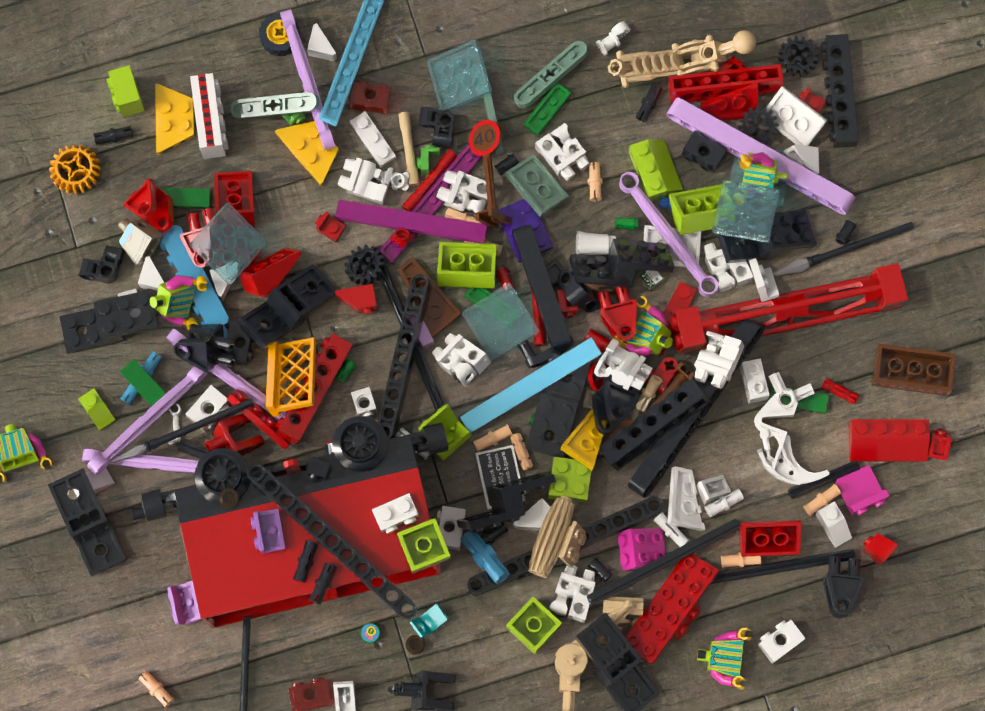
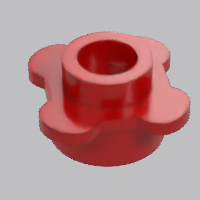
M399 228L394 232V235H391L390 240L396 242L399 247H405L409 241L413 240V236L407 229Z

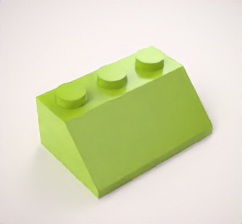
M647 139L630 145L629 155L643 192L651 202L661 199L662 196L668 197L671 193L683 191L664 139Z
M723 184L669 194L674 224L680 235L715 229L719 225H730L735 222L736 207Z
M439 242L438 286L495 289L497 244Z

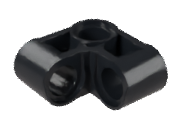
M421 107L418 126L434 129L432 145L451 149L454 134L453 114L450 111ZM449 118L451 122L445 125L441 123V120Z
M106 245L100 260L83 258L78 276L90 281L106 284L113 283L117 279L119 268L123 261L124 249ZM106 270H112L109 276L103 275Z
M564 269L558 274L557 281L564 291L565 297L572 305L588 313L598 309L600 302L593 290L584 283H575L572 271Z

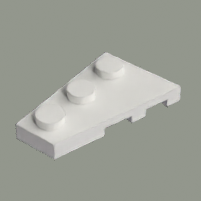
M676 466L671 468L667 524L703 531L705 530V525L701 521V507L697 503V489L693 471L690 469Z

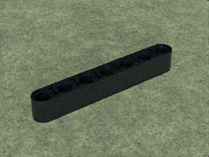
M528 224L512 229V235L552 349L556 350L572 345L531 225Z

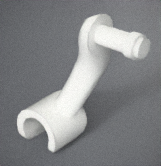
M176 404L178 407L176 413L169 409L173 416L174 431L180 429L179 415L182 410L178 404ZM181 437L169 441V446L177 441L180 442Z

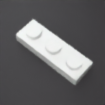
M366 111L350 120L351 126L380 168L396 159V155Z

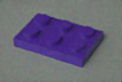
M525 199L499 209V212L512 218V225L500 224L518 263L522 261L512 235V229L530 224L540 253L553 248L540 217Z

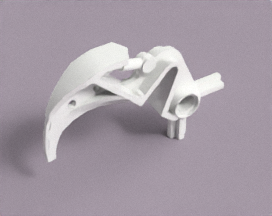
M779 372L768 376L776 394L757 413L754 420L756 428L760 431V438L763 440L764 451H766L767 455L765 457L762 449L757 450L764 468L778 480L793 485L814 482L830 475L828 470L812 473L803 469L793 456L790 436L787 435L788 432L762 422L763 419L794 417L798 405L797 401L815 394L811 384L809 383L792 391V389L786 388ZM783 396H788L791 398V403L784 405L780 399ZM773 436L779 443L775 459L770 455L769 438Z

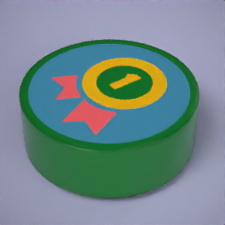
M367 623L361 628L360 635L364 642L371 644L379 639L380 630L377 625Z

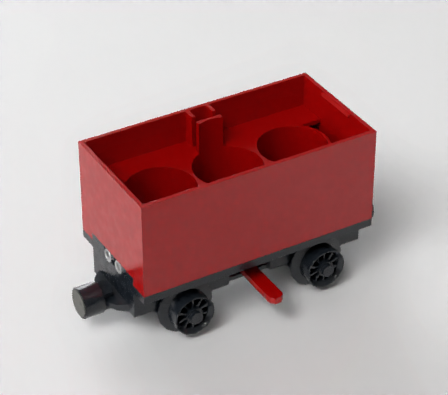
M355 416L341 423L336 429L333 439L325 443L327 455L318 457L330 462L325 478L320 477L317 480L308 477V472L304 470L307 461L300 462L298 459L287 460L283 462L284 466L267 469L394 585L441 574L440 563L412 574L397 533L430 520L414 452L422 453L429 451V454L432 455L448 451V442L442 422L423 426L424 431L389 439L384 428L376 420L366 416ZM224 448L206 453L197 464L195 484L192 486L162 492L161 489H155L141 493L142 506L148 521L167 517V512L178 509L180 515L178 518L200 618L212 629L242 622L243 617L255 619L316 604L319 595L316 596L314 602L309 601V598L316 586L315 580L319 579L325 562L330 564L327 572L330 571L332 565L336 566L337 569L329 583L331 586L329 589L327 588L322 602L372 591L250 481L247 476V469L249 467L247 461L236 451ZM262 470L252 471L251 476L259 478L262 475ZM270 482L266 486V490L269 492H273L277 488L275 482ZM227 488L234 489L239 495L238 504L231 509H226L219 503V494ZM409 493L419 514V517H416L417 521L409 525H405V523L397 526V530L388 534L386 531L381 532L372 509ZM284 496L281 499V503L286 506L292 502V497ZM279 509L286 550L261 554L260 549L256 550L254 537H257V531L252 529L251 517H254L253 512L255 511L263 512ZM300 509L296 513L298 519H304L307 516V511L304 509ZM314 523L311 526V531L314 533L322 530V524ZM330 536L326 540V544L331 547L337 543V538L334 536ZM305 540L317 543L318 546L313 556V566H310L306 582L302 583L293 580L299 563L297 559L301 557ZM344 550L341 558L349 560L353 553L350 550ZM363 563L356 567V571L359 574H364L368 569V566ZM375 577L371 581V585L376 588L383 584V580L380 577Z

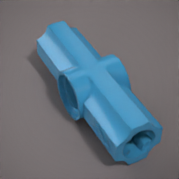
M471 530L463 535L461 542L470 551L477 565L482 570L484 569L496 584L506 580L510 573L500 562L493 548L486 544L477 532H472Z

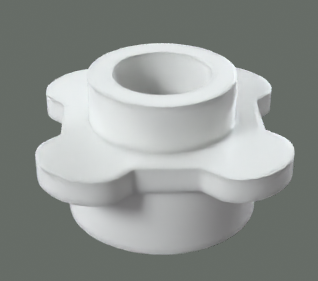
M394 172L391 178L392 189L408 190L409 173Z

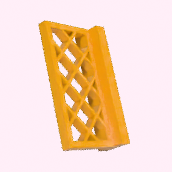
M314 337L281 344L275 342L268 346L266 409L273 417L280 416L282 411L314 406L316 339ZM305 345H310V349L305 354L300 351ZM284 349H294L287 357L284 356ZM297 353L302 355L296 363L291 361ZM307 359L308 361H310V363L303 370L302 368H300V366ZM288 363L293 365L287 373L283 372V368ZM298 369L302 373L294 380L290 376ZM305 376L309 377V381L304 386L299 384ZM289 379L292 383L285 390L282 388V385ZM296 386L301 388L295 396L290 394ZM306 392L308 400L299 401L298 399ZM289 396L291 400L287 404L282 405L283 399Z

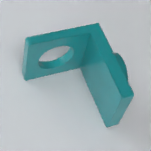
M437 603L422 616L412 620L410 624L420 638H423L434 632L449 618ZM417 624H419L422 627L423 631L419 629Z

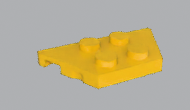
M155 84L156 153L161 155L163 151L172 146L174 148L180 145L182 141L195 137L194 101L191 97L160 84Z
M315 121L277 129L275 134L317 183L322 186L328 171L332 167V162L339 152V148L335 145V148L324 151Z

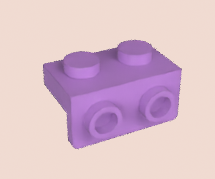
M279 509L253 512L254 517H251L252 529L257 531V537H254L256 550L260 549L261 554L286 550Z
M190 581L178 586L167 587L168 599L171 602L173 611L172 618L175 624L187 625L200 621L201 618L193 582Z

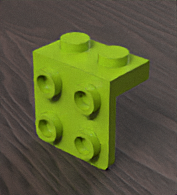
M448 404L439 408L435 414L419 426V431L421 432L424 431L423 426L442 422L449 447L448 451L437 453L443 461L472 437L471 433L458 421Z

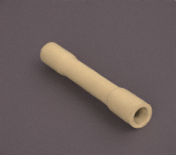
M401 112L398 116L403 137L407 165L406 171L410 175L408 185L415 187L420 185L415 161L410 113Z

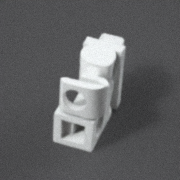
M565 123L535 143L537 152L545 158L557 176L561 174L566 181L575 176V172L571 168L573 165L576 164L581 171L589 166V161L585 156L586 151L576 138H570L567 124ZM556 137L560 138V142L563 144L562 148L555 142L554 139Z
M360 158L356 160L346 159L343 169L352 172L350 178L341 175L338 186L346 189L349 194L383 205L394 169L389 167L387 171L383 172L381 169H377L376 164ZM376 178L382 184L371 182V179Z
M447 170L443 181L452 184L451 188L448 190L440 187L436 197L445 201L444 205L458 211H464L465 208L469 211L473 210L475 213L484 210L487 203L486 181L465 174L462 171L456 173ZM469 195L478 198V200H470Z
M714 243L704 246L705 263L712 276L716 275L719 281L718 294L752 282L753 274L747 262L726 263L722 249L717 250ZM729 269L732 276L725 271Z
M707 331L709 344L706 350L699 352L694 365L696 368L694 378L696 381L705 383L708 375L714 376L711 384L722 389L726 381L730 382L731 375L741 356L744 345L742 340L726 335L724 337Z
M450 333L445 338V343L448 346L444 350L441 347H436L432 352L440 367L450 375L455 372L464 387L477 375L476 372L480 375L491 363L485 352L464 339L460 334L455 336ZM471 373L470 378L465 381L466 377Z
M612 339L594 370L596 376L608 377L611 374L612 381L618 385H624V389L628 390L630 386L641 390L653 368L644 364L645 357H639L634 352L626 351L618 346L619 341Z
M566 566L564 573H561L555 593L558 594L557 599L551 603L549 611L566 617L568 609L566 600L570 597L573 598L568 618L585 623L590 604L587 600V595L593 593L596 583L594 582L595 572L585 569L583 578L575 576L578 567L573 566V568H569Z

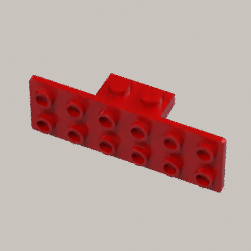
M693 554L680 560L646 607L643 615L639 617L625 637L641 659L653 664L672 637L679 641L681 637L687 634L692 621H695L700 615V607L697 602L719 573L717 568Z

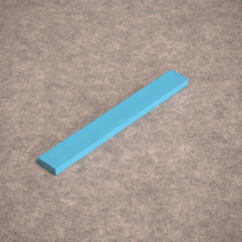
M384 0L363 1L318 118L319 120L335 127L338 124Z
M591 337L463 414L460 418L471 433L602 353Z

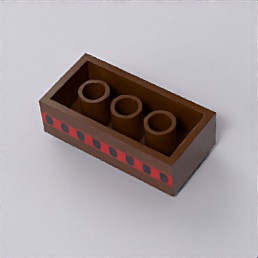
M878 344L875 349L871 386L948 396L952 392L956 354Z

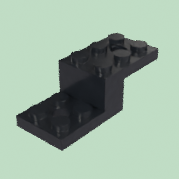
M805 210L762 213L749 223L719 225L715 228L726 263L748 262L755 258L757 261L770 260L783 250L813 248L817 245Z
M613 239L608 257L571 254L569 259L575 283L631 288L636 269L673 273L675 267L668 244L645 242L642 240Z
M312 264L274 288L266 302L242 316L238 323L264 350L301 326L312 310L336 295L335 291L337 289ZM308 286H313L315 291L310 290ZM261 323L267 324L269 328L262 327Z
M151 290L93 302V309L59 316L67 354L124 342V335L159 328L155 308H152L150 305ZM132 309H140V315L138 317L130 316ZM84 326L87 328V333L82 336L78 335V328Z
M554 352L551 361L558 358L562 354ZM590 362L571 372L572 380L564 381L561 378L542 390L526 449L563 458L565 452L560 450V448L570 435L590 368ZM546 430L554 432L555 437L552 440L544 437Z
M84 468L48 484L68 532L75 541L91 577L127 560ZM76 489L79 491L78 498L70 499L69 492ZM100 545L106 547V552L102 556L96 554V548Z
M537 473L487 487L492 510L457 520L458 528L479 532L484 530V526L496 527L502 525V521L514 522L520 520L519 517L525 515L521 494L531 493L533 488L545 489L550 487L551 483L556 482L554 474Z
M606 612L574 637L597 668L592 672L622 711H639L660 694L637 665L642 661L641 657ZM599 635L606 637L607 643L605 646H601L598 643ZM629 685H633L636 688L634 696H631L627 691Z

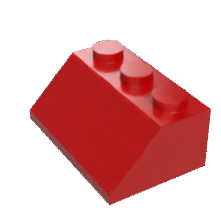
M801 520L741 523L739 527L741 557L800 555Z

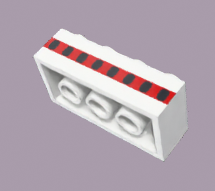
M213 73L190 76L199 147L203 159L226 156L225 150H228V141L225 135V121L223 115H220L224 114L220 98L221 89L218 79H214Z

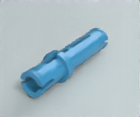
M152 351L145 364L141 365V367L152 376L154 369L163 358ZM130 384L120 399L131 405L138 392Z

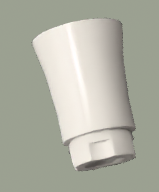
M577 231L576 254L608 255L612 240L616 239V236Z

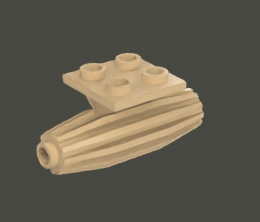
M566 496L556 498L545 516L533 546L528 570L530 573L547 578L558 558L569 568H573L574 564L578 562L580 547L586 541V532L576 521H573L570 527L574 504L571 503L572 499Z

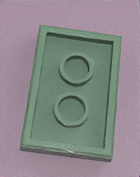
M534 154L505 173L508 180L539 217L569 198V195Z

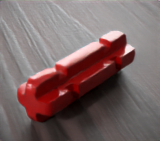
M826 378L822 384L823 389L831 390V393L842 399L846 398L851 404H855L859 397L858 394L853 391L852 393L849 392V389L842 385L834 384L829 378Z

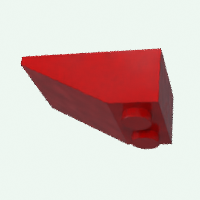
M252 171L214 173L215 216L217 224L219 226H229V229L255 227Z
M285 247L238 271L237 273L245 292L260 297L270 295L271 291L281 283L301 256V251Z

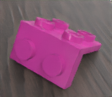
M865 466L860 470L843 476L835 482L841 491V496L851 516L854 514L860 516L868 512V508L874 505L876 508L882 506L889 497L886 489L882 491L870 466Z
M628 529L618 533L622 571L641 568L666 555L662 529Z

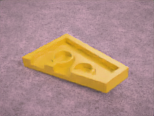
M591 409L560 448V450L591 471L594 468L603 434L599 433L595 427L593 409ZM602 420L604 428H606V420Z

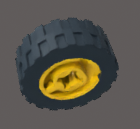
M280 13L267 16L259 28V37L264 49L269 54H274L275 56L291 54L292 50ZM295 21L298 34L301 38L300 28L298 26L297 21Z

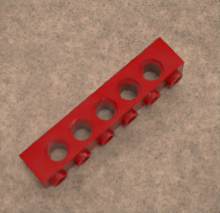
M781 64L669 76L668 92L670 104H673L676 98L683 99L686 102L706 101L755 82L758 84V95L777 93L783 86Z
M334 333L329 338H324L320 345L323 348L321 353H316L314 406L286 411L285 417H280L275 426L278 428L275 434L293 445H296L301 439L352 347L351 343ZM326 353L333 354L334 360L328 359ZM317 369H323L325 376L319 375ZM305 376L303 378L305 381L302 386L309 381V377ZM297 386L293 395H296L301 388ZM305 392L298 400H308V394ZM290 417H296L298 424H293Z

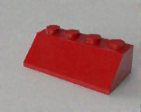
M851 419L848 424L849 462L855 460L858 462H927L930 441L929 419Z

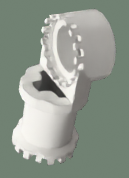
M626 22L618 23L613 27L609 36L601 41H596L598 49H600L604 56L614 47H619L621 45L619 39L630 32L631 29Z

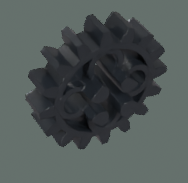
M795 36L794 41L788 38L787 44L782 43V49H779L778 53L781 56H779L778 61H783L781 68H787L785 73L792 71V76L799 73V76L802 77L803 72L808 75L810 69H815V64L819 61L816 58L819 55V51H814L817 46L810 45L811 39L806 42L804 36L801 40H798V37ZM804 50H808V51H809V54H808L807 52H805V53H803V55H802V52H803ZM795 58L794 62H788V59L793 60Z
M756 105L755 110L748 107L749 113L743 111L742 113L745 117L738 119L742 122V125H738V129H742V133L753 138L752 133L755 132L756 128L753 125L747 126L746 121L752 120L757 124L759 122L758 115L764 114L765 118L761 120V125L764 127L770 126V131L765 132L762 128H759L758 137L753 139L760 143L764 141L767 145V139L774 140L772 134L778 133L774 129V127L779 126L778 123L774 122L777 116L771 117L773 111L769 110L766 112V106H763L762 110L759 109L758 105Z
M365 245L364 249L357 246L358 251L356 252L351 250L353 255L347 256L346 258L349 262L344 263L347 268L345 272L349 275L348 278L354 281L356 285H359L360 282L362 285H366L367 282L373 284L374 279L379 281L378 275H384L381 269L386 268L384 264L385 258L381 251L377 250L374 246L369 248L368 245ZM360 260L363 263V266H361L360 263L356 261ZM369 264V266H370L372 269H374V270L371 271V270L367 267V265Z

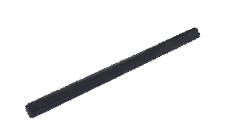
M386 266V268L381 269L384 275L379 274L401 326L404 306ZM411 335L405 337L408 344L412 341ZM418 342L414 360L435 411L444 406V402Z
M733 519L587 595L588 602L591 605H595L739 530V521Z
M854 549L720 571L711 584L829 564V556L841 557V562L848 561V558L855 559Z

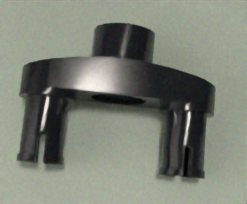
M570 335L571 343H572V345H573V344H574V340H573V338H572L571 335ZM528 340L523 341L524 343H520L517 347L526 359V365L531 369L546 363L548 364L551 362L554 352L563 354L572 345L556 350L550 347L539 354H535Z

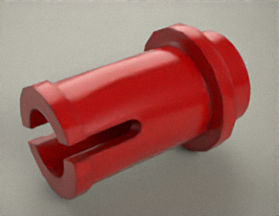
M507 267L496 270L497 274L495 276L499 278L503 292L515 289L509 275L510 270H507Z

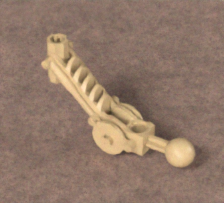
M743 30L736 33L732 41L724 44L714 41L713 36L708 35L705 37V40H692L680 46L674 43L672 50L644 51L629 54L618 51L616 53L617 59L611 60L608 71L613 76L621 77L622 87L624 88L630 86L629 83L648 81L657 77L717 72L719 70L718 64L727 61L726 54L735 51L740 54L752 52L756 46V38L750 31ZM683 59H691L692 62L684 64Z
M610 596L603 600V613L609 614L608 616L621 631L623 628L618 625L628 624L630 620L625 619L628 615H643V598ZM599 635L597 639L601 646L607 643L604 640L606 637L603 635ZM574 640L571 644H565L555 653V669L560 675L559 692H563L562 711H574L575 693H579L580 676L585 671L586 664H588V655L577 640Z

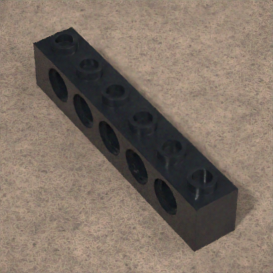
M848 34L826 35L824 42H821V52L825 53L823 71H826L827 77L824 78V86L828 88L826 105L830 106L828 124H831L832 131L829 132L830 142H833V148L856 147L859 140ZM837 53L840 58H834L831 54ZM833 71H840L842 75L836 76ZM840 88L843 90V93L838 94L834 89ZM842 106L844 107L845 111L840 112L837 110L836 107ZM838 124L846 125L847 129H840Z
M691 378L683 382L677 390L667 394L660 403L654 404L644 415L638 416L628 427L622 428L612 439L606 440L599 449L611 466L619 471L708 404L710 400L695 380ZM688 397V399L682 403V400ZM672 409L671 413L666 415L667 411ZM657 420L656 424L651 426L652 422ZM641 432V435L635 438L637 433ZM623 444H626L625 447L620 450V447Z

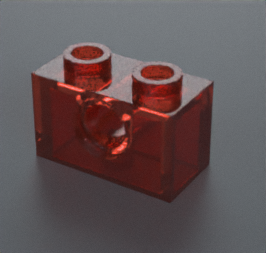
M366 81L353 82L350 109L388 114L391 96L390 87L381 83L371 85ZM368 94H374L375 98L367 99L366 96Z
M323 678L313 679L310 684L306 685L303 682L292 684V688H288L292 711H308L333 705L328 681H323ZM306 691H315V697L312 700L305 699Z

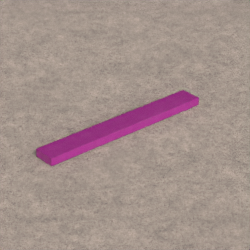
M468 144L447 170L456 173L462 171L465 174H469L483 157L474 154ZM446 171L411 212L435 215L445 201L437 198V193L440 187L450 190L452 185L443 181ZM409 232V233L413 236V240H414L415 237L419 234V233ZM389 237L379 250L384 258L393 265L412 241H409L405 247H399Z
M339 200L335 219L396 230L404 228L409 232L484 244L488 228L487 225L482 223Z

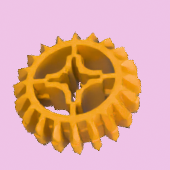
M73 144L71 149L66 145L65 151L59 148L60 155H53L56 160L50 161L53 167L49 168V171L52 173L50 177L52 180H55V186L59 185L61 191L66 188L68 194L73 189L76 195L79 189L82 193L85 192V187L91 190L90 183L96 184L97 181L94 178H100L98 171L101 170V167L98 165L100 161L96 158V153H91L89 147L84 149L82 144L79 148H77L76 144ZM82 157L89 161L90 169L82 166ZM78 166L79 169L73 172L72 168L75 169V167ZM61 169L68 172V181L61 177Z

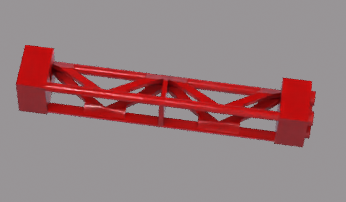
M899 263L878 267L868 276L779 294L780 296L764 302H761L759 298L699 311L698 306L675 310L671 320H669L670 331H674L675 339H673L674 348L681 355L706 349L709 342H706L704 334L707 335V331L731 337L735 330H722L719 328V325L774 313L775 316L771 320L761 323L765 328L786 320L787 325L764 330L762 336L901 308L908 301ZM852 287H859V288H855V289L845 290V291H841V292L826 294V295L817 296V297H812V298H808V299H807V297H810V296H815V295L825 294V293H829V292L844 290V289L852 288ZM864 294L860 301L835 311H812L808 308V306ZM876 300L877 306L851 311ZM767 305L770 306V307L760 308V309L751 310V311H746V312H742V313L732 314V315H728V316L718 317V316H720V315L731 314V313L740 312V311H745V310H749V309H754V308H758V307H762V306H767ZM794 315L797 317L818 318L792 324L795 318Z

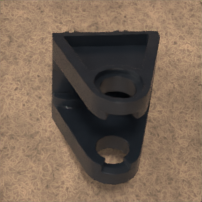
M222 324L194 325L188 330L190 338L181 339L174 345V353L179 358L206 373H209L217 364L234 367L236 363L235 355L224 353V350L233 351L235 340L224 338ZM193 332L197 333L200 338H196ZM180 345L184 346L188 352L180 349Z
M611 374L608 377H604L603 385L592 395L595 427L603 435L610 434L619 423L627 418L640 396L639 393L632 391L633 386L626 390L623 388L624 385L619 386L612 381ZM602 420H606L610 424L609 429L603 427Z
M829 556L828 573L823 577L822 583L829 611L834 618H844L854 607L864 583V577L859 576L861 559L856 558L854 564V558H848V575H841V557ZM838 603L843 604L845 610H840L838 608Z
M431 671L413 674L412 683H395L394 696L411 697V710L454 711V702L428 699L426 686L429 683L453 684L456 682V675Z

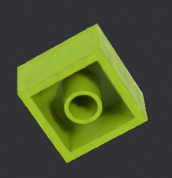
M130 65L108 71L110 78L106 80L117 113L121 112L124 118L144 112L145 110Z
M554 457L551 474H554L556 482L550 484L548 499L555 500L556 498H561V496H566L572 499V502L587 504L591 470L575 459Z
M436 518L397 533L412 574L450 559L449 551Z
M532 597L508 622L506 628L532 653L536 654L561 627L562 622L537 599Z

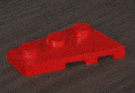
M755 82L701 102V110L719 120L744 118L743 111L749 113L748 107L755 110L756 105H758V84Z

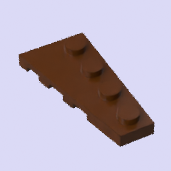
M413 257L398 268V272L408 292L411 280L417 274L425 275L431 282V291L424 322L432 338L461 316V312ZM419 281L417 288H423L426 281ZM421 299L413 301L416 307L421 304Z

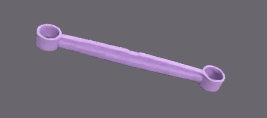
M289 9L280 12L297 71L303 83L304 92H311L319 98V106L312 112L318 128L324 151L335 148L328 123L318 119L323 105L296 28L292 11Z
M633 172L624 173L620 178V189L625 193H631L665 242L699 282V293L704 297L714 296L718 289V281L704 273L673 228L639 188L638 176ZM627 177L633 178L636 185L632 188H627L622 184L623 179ZM711 281L715 285V289L712 292H706L702 289V283Z
M172 329L166 337L173 345L181 339H187L175 329ZM180 345V349L188 352L184 346ZM217 364L210 371L235 390L238 388L240 391L245 392L249 399L252 398L254 403L268 411L266 409V395L241 376L236 375L230 368L223 364ZM282 411L280 412V416H276L275 418L277 420H279L280 417L284 418L287 412ZM290 417V420L292 422L295 419V417Z
M194 366L188 372L187 377L151 406L142 417H139L102 454L96 455L88 463L87 468L94 475L100 474L114 457L155 423L194 384L196 385L201 382L208 373Z
M84 449L82 462L89 463L96 455L103 452L94 449ZM119 453V454H118L116 457H114L113 459L119 457L120 455H122V454H124V453ZM140 454L111 464L143 469L195 473L199 461Z

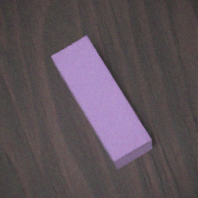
M416 317L409 319L411 325L416 323ZM424 320L419 337L423 349L434 344Z

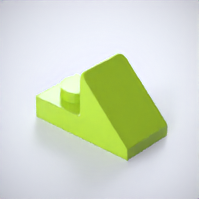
M94 388L78 398L99 431L116 421Z

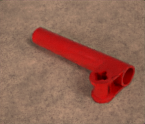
M591 328L583 341L592 337L603 354L611 341ZM672 357L665 358L656 370L652 369L644 384H648L652 375L660 377L662 383L656 392L662 395L678 371L676 369L678 362ZM673 364L674 370L669 369V371H667L666 365Z

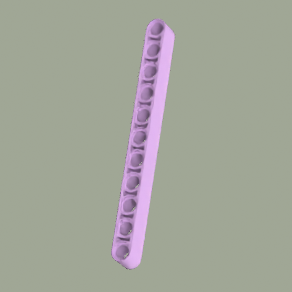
M676 98L666 114L674 122L692 132L695 130L727 148L728 152L739 158L742 154L748 156V152L754 154L764 152L778 162L777 172L788 174L787 185L842 215L847 214L855 200V196L847 190L683 99Z

